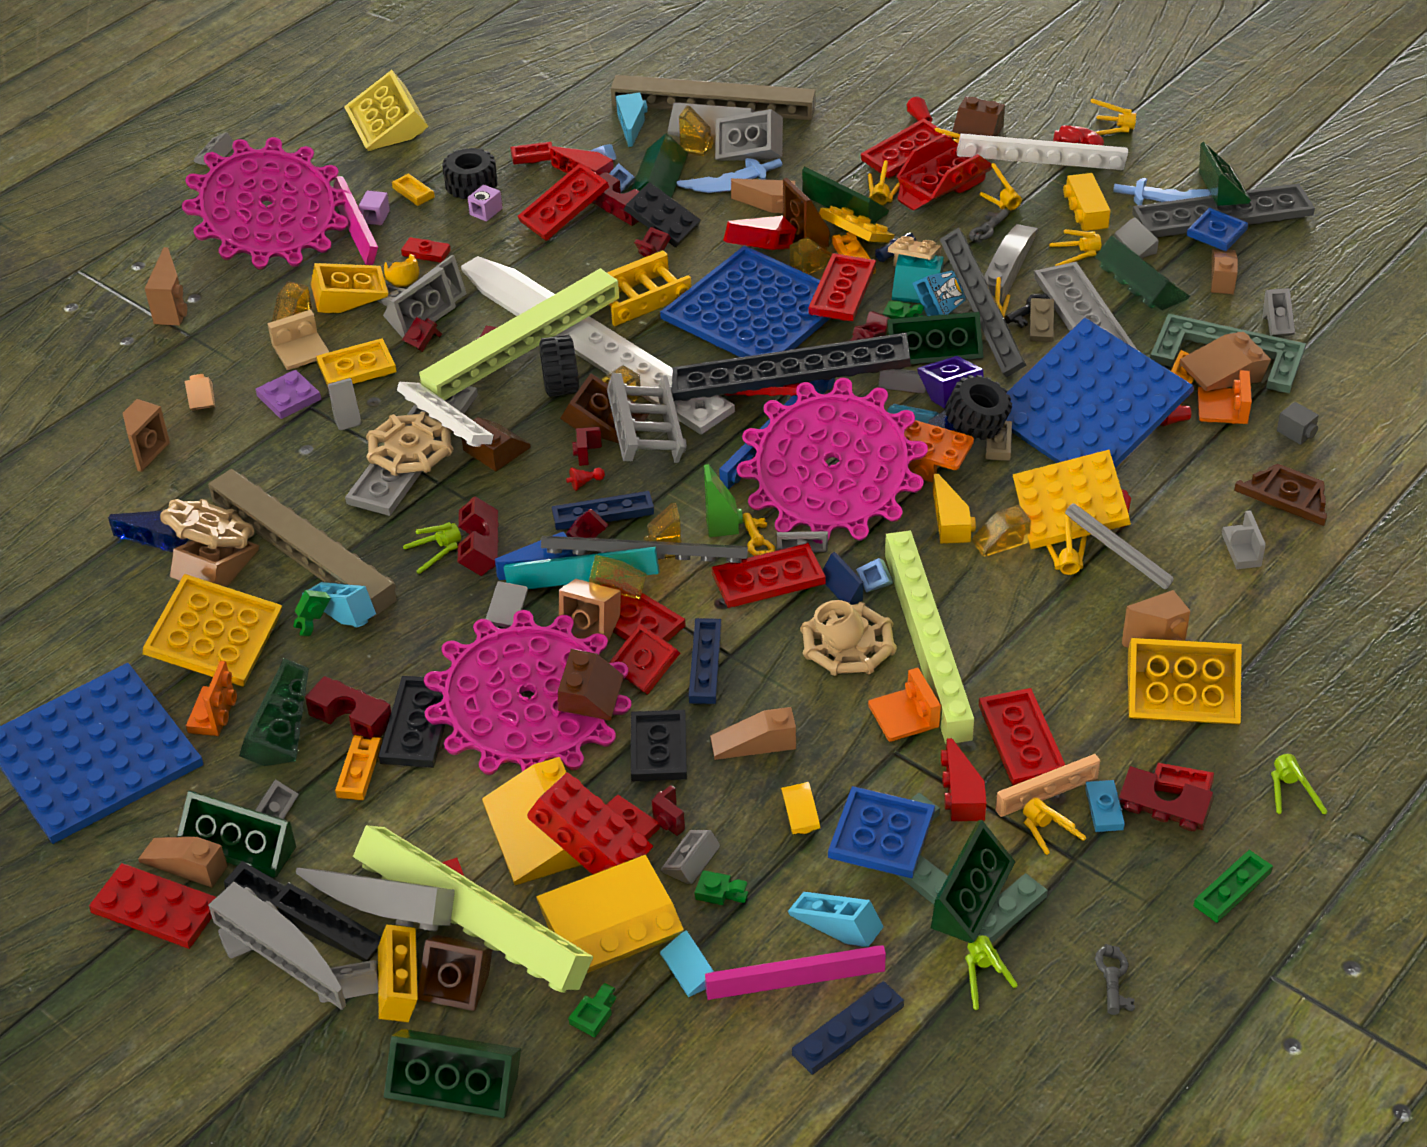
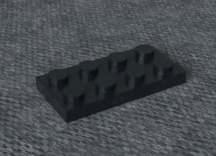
M401 677L379 753L380 764L434 768L446 724H430L425 718V710L429 706L441 702L443 694L428 689L424 683V677Z

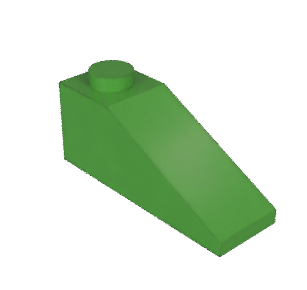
M709 464L704 465L706 522L709 537L739 534V524H743L742 509H737L735 498Z

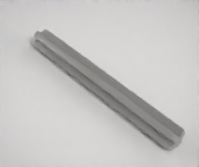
M1072 503L1067 508L1065 514L1162 588L1167 589L1172 584L1174 578L1075 503Z

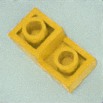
M809 782L781 788L792 834H807L813 830L821 829Z

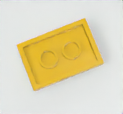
M830 206V209L820 208L819 214L822 219L867 241L889 243L895 236L887 231L888 228L881 224L874 225L870 223L871 219L859 215L857 217L853 215L854 211L845 207L839 209L834 206Z
M383 338L316 356L317 364L327 386L330 383L351 378L352 384L397 372L396 365Z

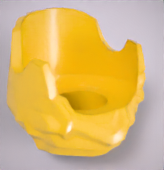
M410 254L409 258L405 261L394 262L389 268L385 262L384 279L395 287L412 285L419 277L418 261L414 255Z

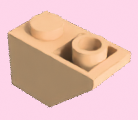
M204 374L189 376L190 380L185 381L190 410L195 411L215 407L213 385L209 377H204Z

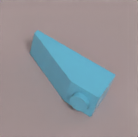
M640 93L616 96L617 115L628 147L633 146L644 124V113L648 111L646 100H642Z
M320 582L309 589L327 592L331 599L324 612L341 624L360 627L368 623L369 618L376 615L366 586Z
M803 892L788 910L790 916L849 945L869 947L884 927L871 901L865 899Z

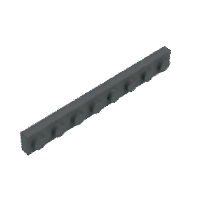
M957 228L941 238L940 241L973 311L980 312L983 333L1002 373L1007 378L1027 365L960 228Z
M542 536L541 548H547V553L555 554L562 553V549L573 550L572 554L588 555V551L606 553L656 547L658 559H665V555H675L677 560H690L691 556H701V561H716V557H724L726 562L741 563L742 558L747 559L748 546L560 536Z

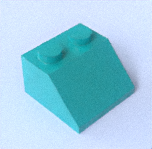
M899 254L895 268L892 300L921 303L912 283L929 275L943 273L944 256L935 255L934 258L928 260Z

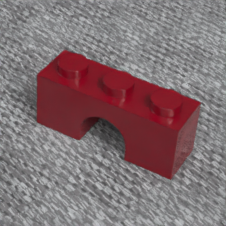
M607 172L599 175L608 182L609 188L592 203L631 226L638 223L639 221L624 211V208L640 191L633 189L628 193H621L619 179Z
M476 496L459 509L458 527L469 535L458 544L457 562L482 576L489 569L491 570L496 566L499 522L498 510Z
M324 676L305 696L308 714L330 725L337 717L350 714L349 720L353 735L363 736L364 739L371 740L373 737L380 738L387 729L391 715L390 704L383 699L367 695L362 690L346 686L338 680H332Z
M1129 766L1119 796L1120 804L1124 805L1125 810L1136 814L1144 811L1152 814L1151 817L1165 823L1168 820L1178 822L1181 828L1195 832L1196 828L1204 830L1214 799L1212 791L1185 783L1183 791L1177 799L1165 801L1155 793L1158 784L1157 774Z

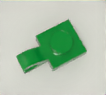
M889 301L882 315L890 319L922 317L923 315L918 314H922L924 306L916 304L911 308V304Z
M304 591L295 609L298 617L293 624L294 628L302 629L299 633L300 636L309 637L314 629L313 620L321 619L331 599L327 592Z
M703 870L694 892L695 900L723 905L725 899L745 903L749 894L748 891H745L747 882L739 879L731 882V875Z
M604 983L593 999L585 995L569 1016V1024L595 1038L612 1015L610 1007L616 1000V996L613 995L615 988Z

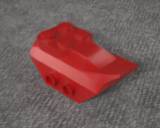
M942 134L911 152L897 175L900 187L897 199L900 203L914 211L953 190L961 193L983 182L986 178V173L992 169V163L978 154L973 157L957 156L958 143L947 135Z

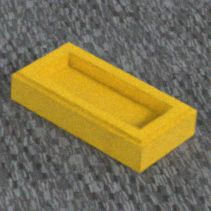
M410 174L392 182L394 190L417 206L435 197L433 190Z

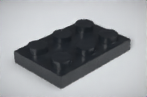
M650 182L624 208V211L649 229L652 227L668 233L671 237L668 243L675 248L701 221V219Z
M685 710L631 712V782L687 779Z

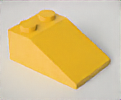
M314 263L311 288L318 312L341 313L388 297V290L381 266Z

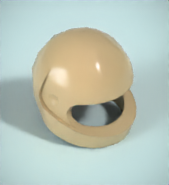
M842 600L829 601L819 606L815 611V626L822 633V638L829 646L839 651L848 650L860 642L864 633V625L861 616L848 602ZM840 609L845 613L844 617L838 618L828 625L820 623L823 615L831 610Z

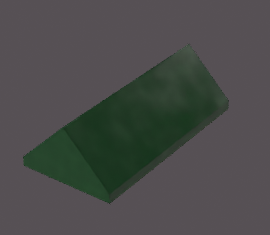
M667 133L647 148L631 191L633 189L641 191L650 182L672 198L677 187V181L680 179L687 160L688 152Z
M1203 141L1200 144L1199 174L1216 205L1248 204L1251 199L1233 168Z
M804 166L802 170V192L809 199L829 209L830 206L842 209V207L854 211L853 215L857 217L859 215L871 219L870 223L872 224L888 214L889 210L874 200Z
M980 312L887 319L886 336L907 333L911 364L934 363L954 356H959L965 360L984 358Z
M188 791L177 837H199L222 846L227 863L238 866L243 861L265 875L271 877L278 876L296 848L290 821Z
M983 820L977 821L934 902L931 929L968 943L975 942L1016 862Z

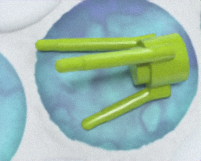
M448 522L439 526L417 529L416 534L436 533L403 546L404 549H409L437 540L440 546L446 547L416 571L417 574H421L447 553L458 548L457 543L461 541V534L456 524Z
M1292 754L1279 756L1274 761L1276 770L1271 773L1274 780L1277 814L1282 813L1281 780L1288 784L1299 780L1322 814H1327L1326 808L1305 778L1295 756Z
M981 935L976 938L975 942L968 943L967 947L970 954L966 955L965 959L969 968L973 1008L978 1010L979 997L975 970L976 964L981 968L993 965L997 973H1003L1013 988H1017L1018 984L1000 959L997 950L993 948L989 937Z

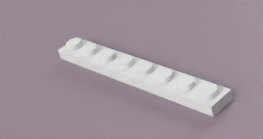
M960 134L956 151L957 156L973 157L978 154L985 159L1123 170L1128 156V149L1125 147Z

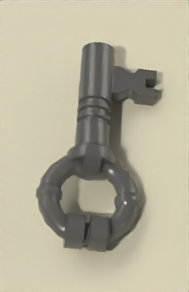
M1002 209L998 213L988 212L985 215V219H989V221L970 231V241L981 243L982 240L991 238L994 234L993 228L1008 216V211ZM983 231L985 234H978V232Z
M1105 944L1104 947L1097 951L1095 962L1098 969L1103 973L1104 978H1106L1107 1012L1111 1015H1116L1120 1013V1008L1123 1007L1126 1010L1133 1011L1135 1009V1005H1133L1134 998H1124L1119 995V978L1127 972L1129 963L1119 947ZM1103 956L1118 958L1120 968L1114 966L1107 967L1103 963Z

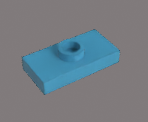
M1114 780L1086 782L1085 790L1095 832L1124 830L1125 823Z

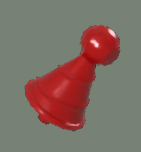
M571 467L569 469L570 478H566V482H571L574 490L577 491L593 478L597 481L604 479L605 472L602 468L598 467L593 472Z

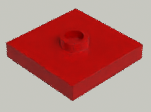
M640 623L609 663L622 662L626 664L628 674L625 679L648 695L680 655V652Z

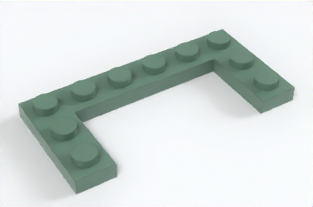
M1168 314L1150 358L1160 365L1173 367L1184 339L1195 343L1209 344L1225 334L1245 332L1269 358L1275 359L1266 388L1290 393L1306 343Z
M921 793L916 794L910 799L935 805ZM935 805L932 821L940 814V808ZM921 855L913 879L897 875L932 904H934L938 893L948 877ZM1025 873L997 897L978 936H987L991 943H993L1047 897L1048 890Z

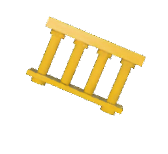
M664 250L607 272L618 280L619 292L623 291L630 298L620 303L616 300L609 304L611 307L612 324L617 326L669 305L691 288V277L687 275L676 279L669 272L668 254ZM662 276L668 283L658 287L651 279ZM642 283L649 291L638 295L632 287Z

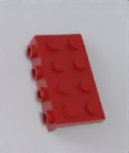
M568 772L542 794L527 813L528 819L593 875L647 855L654 847L647 841L645 836L634 830L620 815L612 811L598 796L591 793L577 778Z

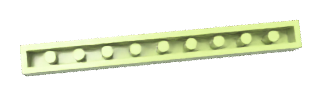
M601 268L419 372L421 384L444 401L539 346L541 338L554 337L619 299L618 280Z
M910 530L886 534L885 557L924 678L941 705L940 728L945 744L947 738H952L955 743L973 741L974 717L912 532Z
M365 826L353 855L354 858L363 863L362 867L374 873L378 872L382 875L381 879L455 890L450 923L461 925L464 927L463 932L470 936L480 937L484 940L486 947L502 951L506 954L505 958L508 961L524 965L528 968L527 973L546 979L550 982L549 987L563 993L566 990L580 989L593 959L592 955L387 828Z

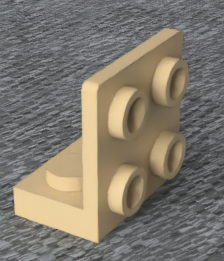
M902 236L888 247V252L895 253L893 266H896L899 254L931 260L935 255L940 256L942 246L935 245L936 242L931 240L918 242L914 241L912 237Z
M311 310L267 323L272 346L287 370L317 361L316 356L329 353V350L317 333L315 317Z

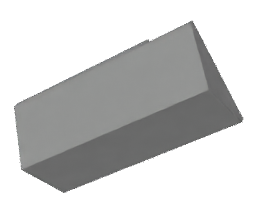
M673 103L668 135L716 143V119L753 113L755 111L752 108Z
M450 255L390 301L383 316L402 338L416 317L424 321L428 318L435 322L456 307L455 302L466 295L455 256Z

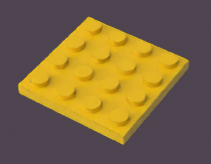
M1110 450L1012 474L1031 550L1066 541L1065 512L1072 503H1075L1109 530L1131 525ZM1070 519L1072 539L1091 535Z
M184 574L143 646V655L211 677L214 676L219 662L226 661L228 670L232 673V683L244 687L282 613L283 605Z

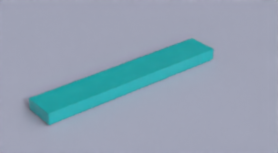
M656 547L505 564L503 567L506 583L526 586L528 589L567 585L574 579L594 582L654 575L660 572Z

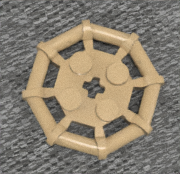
M423 411L420 414L390 415L387 421L375 430H370L367 433V460L371 464H377L390 471L391 475L398 476L400 473L420 471L428 473L444 457L452 454V430L442 426L440 421L431 418L427 412ZM435 437H441V441L434 440ZM379 442L385 443V445L378 447ZM435 451L429 458H426L430 452ZM388 455L394 458L393 462L386 459L385 456Z
M200 499V501L171 500L169 507L160 514L162 523L169 525L177 533V537L180 539L187 538L208 545L209 549L215 550L216 547H235L236 549H241L247 545L248 538L254 535L252 524L246 523L241 519L236 510L224 509L209 504L204 499Z
M863 602L851 605L861 616L864 633L856 646L848 650L839 651L824 641L822 633L815 626L813 617L808 622H803L800 628L804 641L803 655L807 660H813L830 671L831 675L834 676L841 673L866 672V674H871L888 656L894 655L897 650L892 632L893 621L889 617H883L866 607ZM840 609L831 610L823 615L820 623L828 620L826 623L828 625L838 619L837 616H844L845 613ZM868 620L873 622L875 625L870 626L868 624ZM882 635L883 642L875 641V636ZM814 639H821L822 644L816 646ZM869 652H871V654H872L873 652L876 653V654H874L871 658H869V657L867 658V657H866V655H867ZM829 654L834 656V661L828 658Z

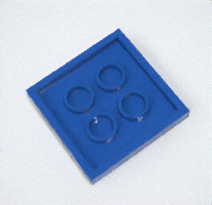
M852 786L828 849V858L913 879L935 813V805Z

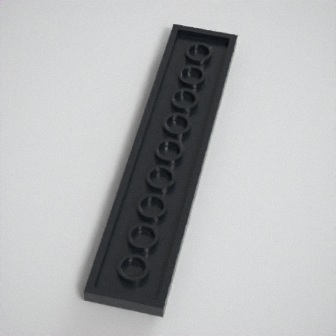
M907 333L672 367L673 401H688L699 397L709 398L720 394H735L747 390L757 391L774 386L783 387L788 384L830 380L843 376L852 377L857 374L878 373L883 370H900L904 367H911Z

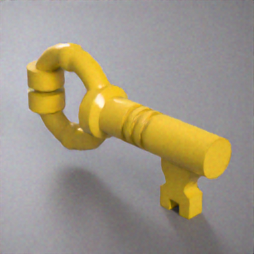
M744 513L743 522L751 537L747 544L748 552L753 556L775 551V546L770 541L764 539L757 527H767L765 518L756 519L752 518L750 513ZM762 545L768 547V550L756 551L754 548Z

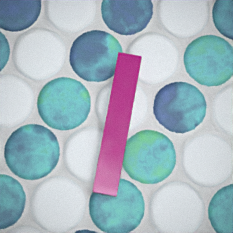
M337 176L333 188L345 189L350 192V194L343 192V200L345 199L346 202L344 205L337 207L341 215L348 219L347 228L365 265H373L378 250L377 243L345 179Z
M884 945L706 973L705 987L707 1000L885 972L886 953Z

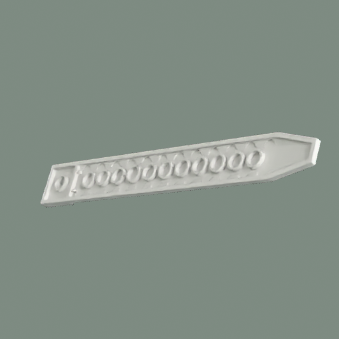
M479 256L461 266L464 274L483 295L516 316L555 295L517 270ZM590 316L556 335H570L576 355L610 377L612 373H621L623 382L627 386L658 387L662 375H667L669 385H672L671 367ZM720 395L709 398H693L688 401H674L678 420L700 435L735 412L734 404ZM641 396L652 404L660 405L658 397Z

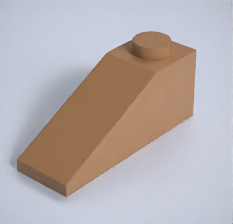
M731 178V199L771 213H783V180Z
M1213 248L1212 293L1234 294L1238 271V258L1235 250L1228 249L1224 251Z
M792 708L764 710L711 735L710 740L714 760L796 749V725Z
M199 837L153 838L138 858L140 863L211 888L227 868L222 846Z

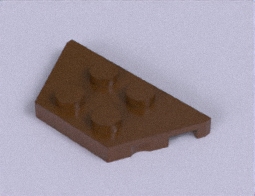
M1275 464L1265 471L1253 474L1251 480L1246 482L1239 480L1235 483L1234 491L1319 525L1324 526L1326 524L1325 485L1322 480L1286 466Z

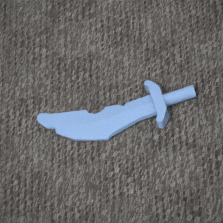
M746 158L745 164L747 168L738 170L735 173H725L718 178L703 177L677 181V186L706 193L731 191V178L753 179L758 177L761 180H766V172L781 167L782 162L780 159L760 164L755 159Z
M1146 178L1138 180L1136 187L1114 184L1113 189L1115 193L1134 195V202L1137 205H1143V198L1167 202L1211 196L1208 189H1193L1180 192L1176 189L1162 190L1146 187Z

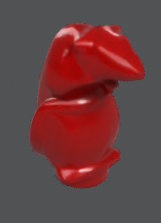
M1064 125L1060 127L1059 131L1055 130L1054 142L1104 146L1103 138L1088 128Z

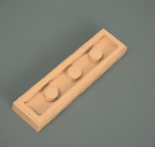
M1093 754L997 792L996 812L1000 817L1023 809L1028 801L1033 798H1039L1044 801L1084 785L1086 782L1098 779L1100 759L1096 754Z

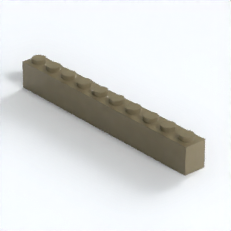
M615 75L611 86L613 106H617L616 96L640 93L642 100H646L647 108L672 110L673 103L752 108L755 112L772 109L783 118L812 120L815 110V89Z
M230 469L208 483L212 501L224 509L236 510L241 519L246 523L252 524L254 532L322 581L366 586L376 615L372 616L373 618L397 601L396 586L391 578L380 574L374 566L366 564L357 554L346 550L340 542H335L324 531L316 529L307 519H302L290 507L287 508L282 505L276 497H271L260 486H255L248 481L243 474L240 475L233 469Z

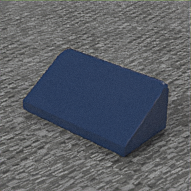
M831 553L823 568L826 576L825 585L839 600L848 602L850 605L863 601V581L837 553Z

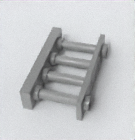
M612 373L607 393L623 461H633L635 453L639 449L671 450L674 463H679L682 453L686 451V439L682 437L672 397V385H669L667 375H662L658 387L627 386L623 382L621 373ZM627 395L658 397L660 405L633 404L628 401ZM631 413L662 414L664 422L635 421V419H632ZM635 431L667 432L669 440L639 439V437H636Z

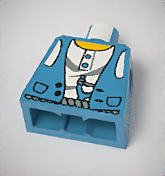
M953 271L929 275L912 283L927 316L949 314L966 299L959 279Z

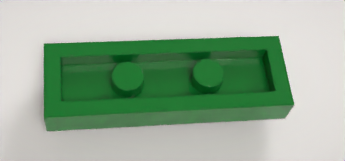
M1248 850L1195 898L1193 906L1218 923L1271 874L1273 865L1251 850Z

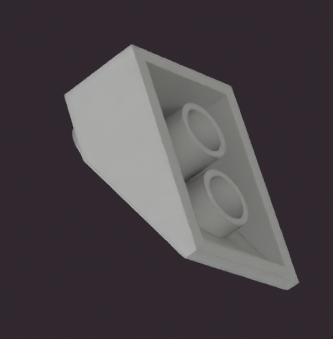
M772 109L716 119V160H745L746 158L769 160L782 157L783 117Z

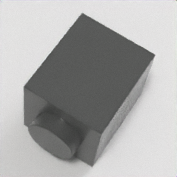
M1294 402L1280 413L1277 432L1301 445L1308 438H1313L1317 433L1319 415Z

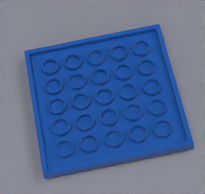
M745 245L660 311L662 320L739 357L793 350L830 319L829 317L809 314V305L820 283L819 279Z
M1084 317L1006 393L1010 395V402L1012 403V409L1006 421H1012L1013 434L1056 463L1110 450L1114 467L1116 468L1194 391V388L1186 380Z
M129 663L0 726V769L52 844L204 765L202 757Z

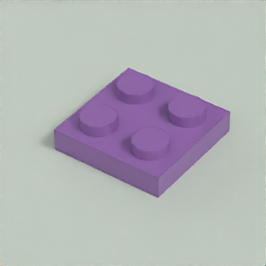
M296 369L256 388L257 397L280 419L321 400L320 392Z

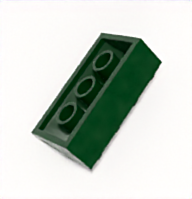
M401 1029L391 1035L383 1098L505 1118L518 1078L521 1048Z

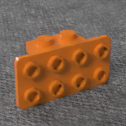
M917 420L904 432L906 439L922 441L927 444L928 452L925 457L910 462L908 468L912 473L921 476L923 480L933 482L934 474H937V465L952 470L959 469L974 444L972 436Z

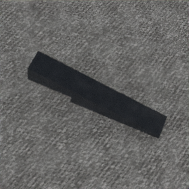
M243 861L224 880L225 889L233 882L243 888H250L259 899L264 902H271L278 912L300 931L362 962L370 961L378 951L381 936L289 882L284 886Z

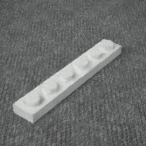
M399 382L397 391L404 395L406 400L414 402L417 408L429 413L431 418L439 420L442 426L450 428L456 436L464 438L467 444L475 447H480L481 444H492L493 434L422 384Z

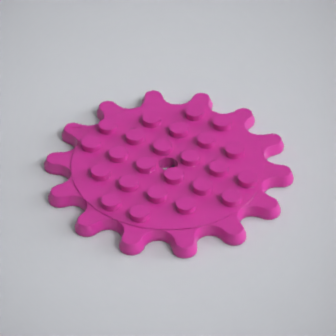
M276 137L267 139L264 148L259 150L251 148L247 141L237 139L232 144L234 153L230 157H222L215 152H208L204 155V162L210 168L207 174L199 175L192 173L187 175L186 184L189 188L199 192V195L194 199L185 200L182 203V209L187 215H196L203 218V222L194 228V235L198 240L204 241L216 238L222 241L219 247V254L224 260H230L238 253H246L252 256V264L255 268L264 269L270 258L279 256L287 260L290 266L297 267L303 260L301 253L303 249L313 248L320 253L328 252L331 248V241L324 233L328 230L343 231L348 226V219L336 213L334 208L344 205L346 200H343V192L348 194L350 192L345 189H334L331 187L330 182L337 177L338 168L334 165L314 166L311 163L314 151L308 146L301 147L295 153H287L282 149V141ZM270 201L272 202V204L268 205V207H265V205L262 204V202Z
M848 378L837 379L833 390L828 394H819L811 383L803 382L797 386L798 399L793 405L785 406L776 400L766 402L764 412L770 418L768 427L764 429L749 428L744 431L742 435L743 441L747 445L754 447L757 453L753 459L738 464L737 474L743 479H754L759 482V489L749 496L748 504L756 511L768 507L778 509L779 516L775 521V529L778 532H790L798 525H807L811 528V532L828 531L829 540L833 530L845 528L849 530L854 539L862 541L869 534L867 522L870 518L881 516L891 522L898 521L903 511L895 500L896 495L901 492L916 493L921 490L924 484L923 478L912 473L908 468L910 462L922 459L928 452L925 442L910 441L904 436V432L915 422V415L909 410H903L895 414L886 412L884 404L888 399V393L884 388H875L867 396L857 397L852 392V382ZM831 457L839 460V462L830 467L826 463V460ZM813 540L815 543L822 544V540Z
M519 610L514 614L513 624L506 629L495 627L490 620L480 619L474 623L473 629L477 638L473 643L464 645L456 641H447L442 645V653L452 662L451 667L446 671H431L425 675L424 683L426 687L443 694L441 702L431 705L425 710V718L430 724H448L454 728L452 734L444 741V747L451 755H458L469 749L481 752L479 768L486 775L495 774L499 767L505 763H517L521 766V771L523 772L533 764L557 757L561 758L562 763L569 770H578L584 763V756L580 751L582 745L595 743L608 747L615 741L616 733L606 725L604 719L558 711V688L570 650H581L599 655L607 647L608 640L606 636L597 633L585 639L574 637L571 632L574 621L568 615H560L550 626L541 627L535 624L530 611ZM622 662L609 663L623 674L625 679L628 674L627 665ZM531 691L534 695L529 699L522 696L521 693ZM619 695L613 715L626 714L631 708L630 698Z

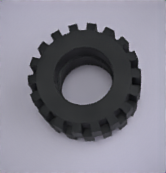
M464 148L456 150L454 153L447 155V158L443 160L445 188L449 194H453L456 198L468 199V196L482 185L495 189L498 184L494 156L490 152L484 151V149Z
M562 335L541 338L539 343L540 358L547 395L552 397L577 393L579 379L575 349L571 336Z
M969 375L967 378H961L955 385L946 403L945 415L948 416V422L954 425L953 428L956 431L959 430L961 433L972 436L974 439L985 440L986 437L991 439L1000 433L1011 412V397L1006 394L1007 390L1002 388L997 381L994 382L988 377L983 378L981 375H976V377Z

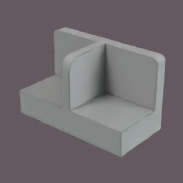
M1245 511L1243 525L1223 527L1222 530L1223 539L1236 569L1261 567L1265 551V542L1251 511Z
M498 581L486 619L490 620L497 628L510 627L513 624L514 614L523 608L528 588Z

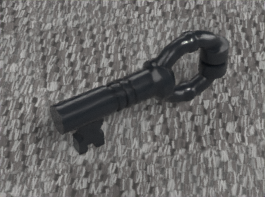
M1045 293L1031 294L1026 300L1025 306L1004 316L1006 323L1015 322L1021 329L1024 326H1028V322L1022 319V317L1030 313L1031 298L1050 299V297Z

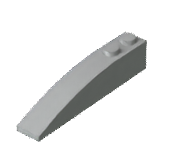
M1016 224L1000 244L984 275L994 298L997 277L1001 278V306H1003L1005 297L1009 293L1027 256L1038 228Z
M296 868L297 875L334 899L361 911L396 919V925L413 927L414 922L420 923V929L436 931L438 925L450 926L455 892L453 889L319 869Z
M233 882L208 905L213 922L341 1010L346 1007L343 990L326 961L301 931L279 913L271 902L262 901L250 888H243Z

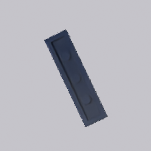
M650 491L551 506L556 530L570 528L576 519L589 509L597 513L605 522L654 514Z
M695 618L689 703L716 704L721 619Z
M882 981L792 1048V1056L812 1075L902 1009L904 1007V999Z

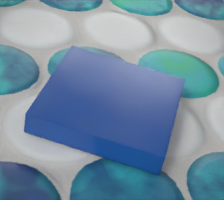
M1208 208L1189 227L1187 236L1227 251L1248 229V223Z

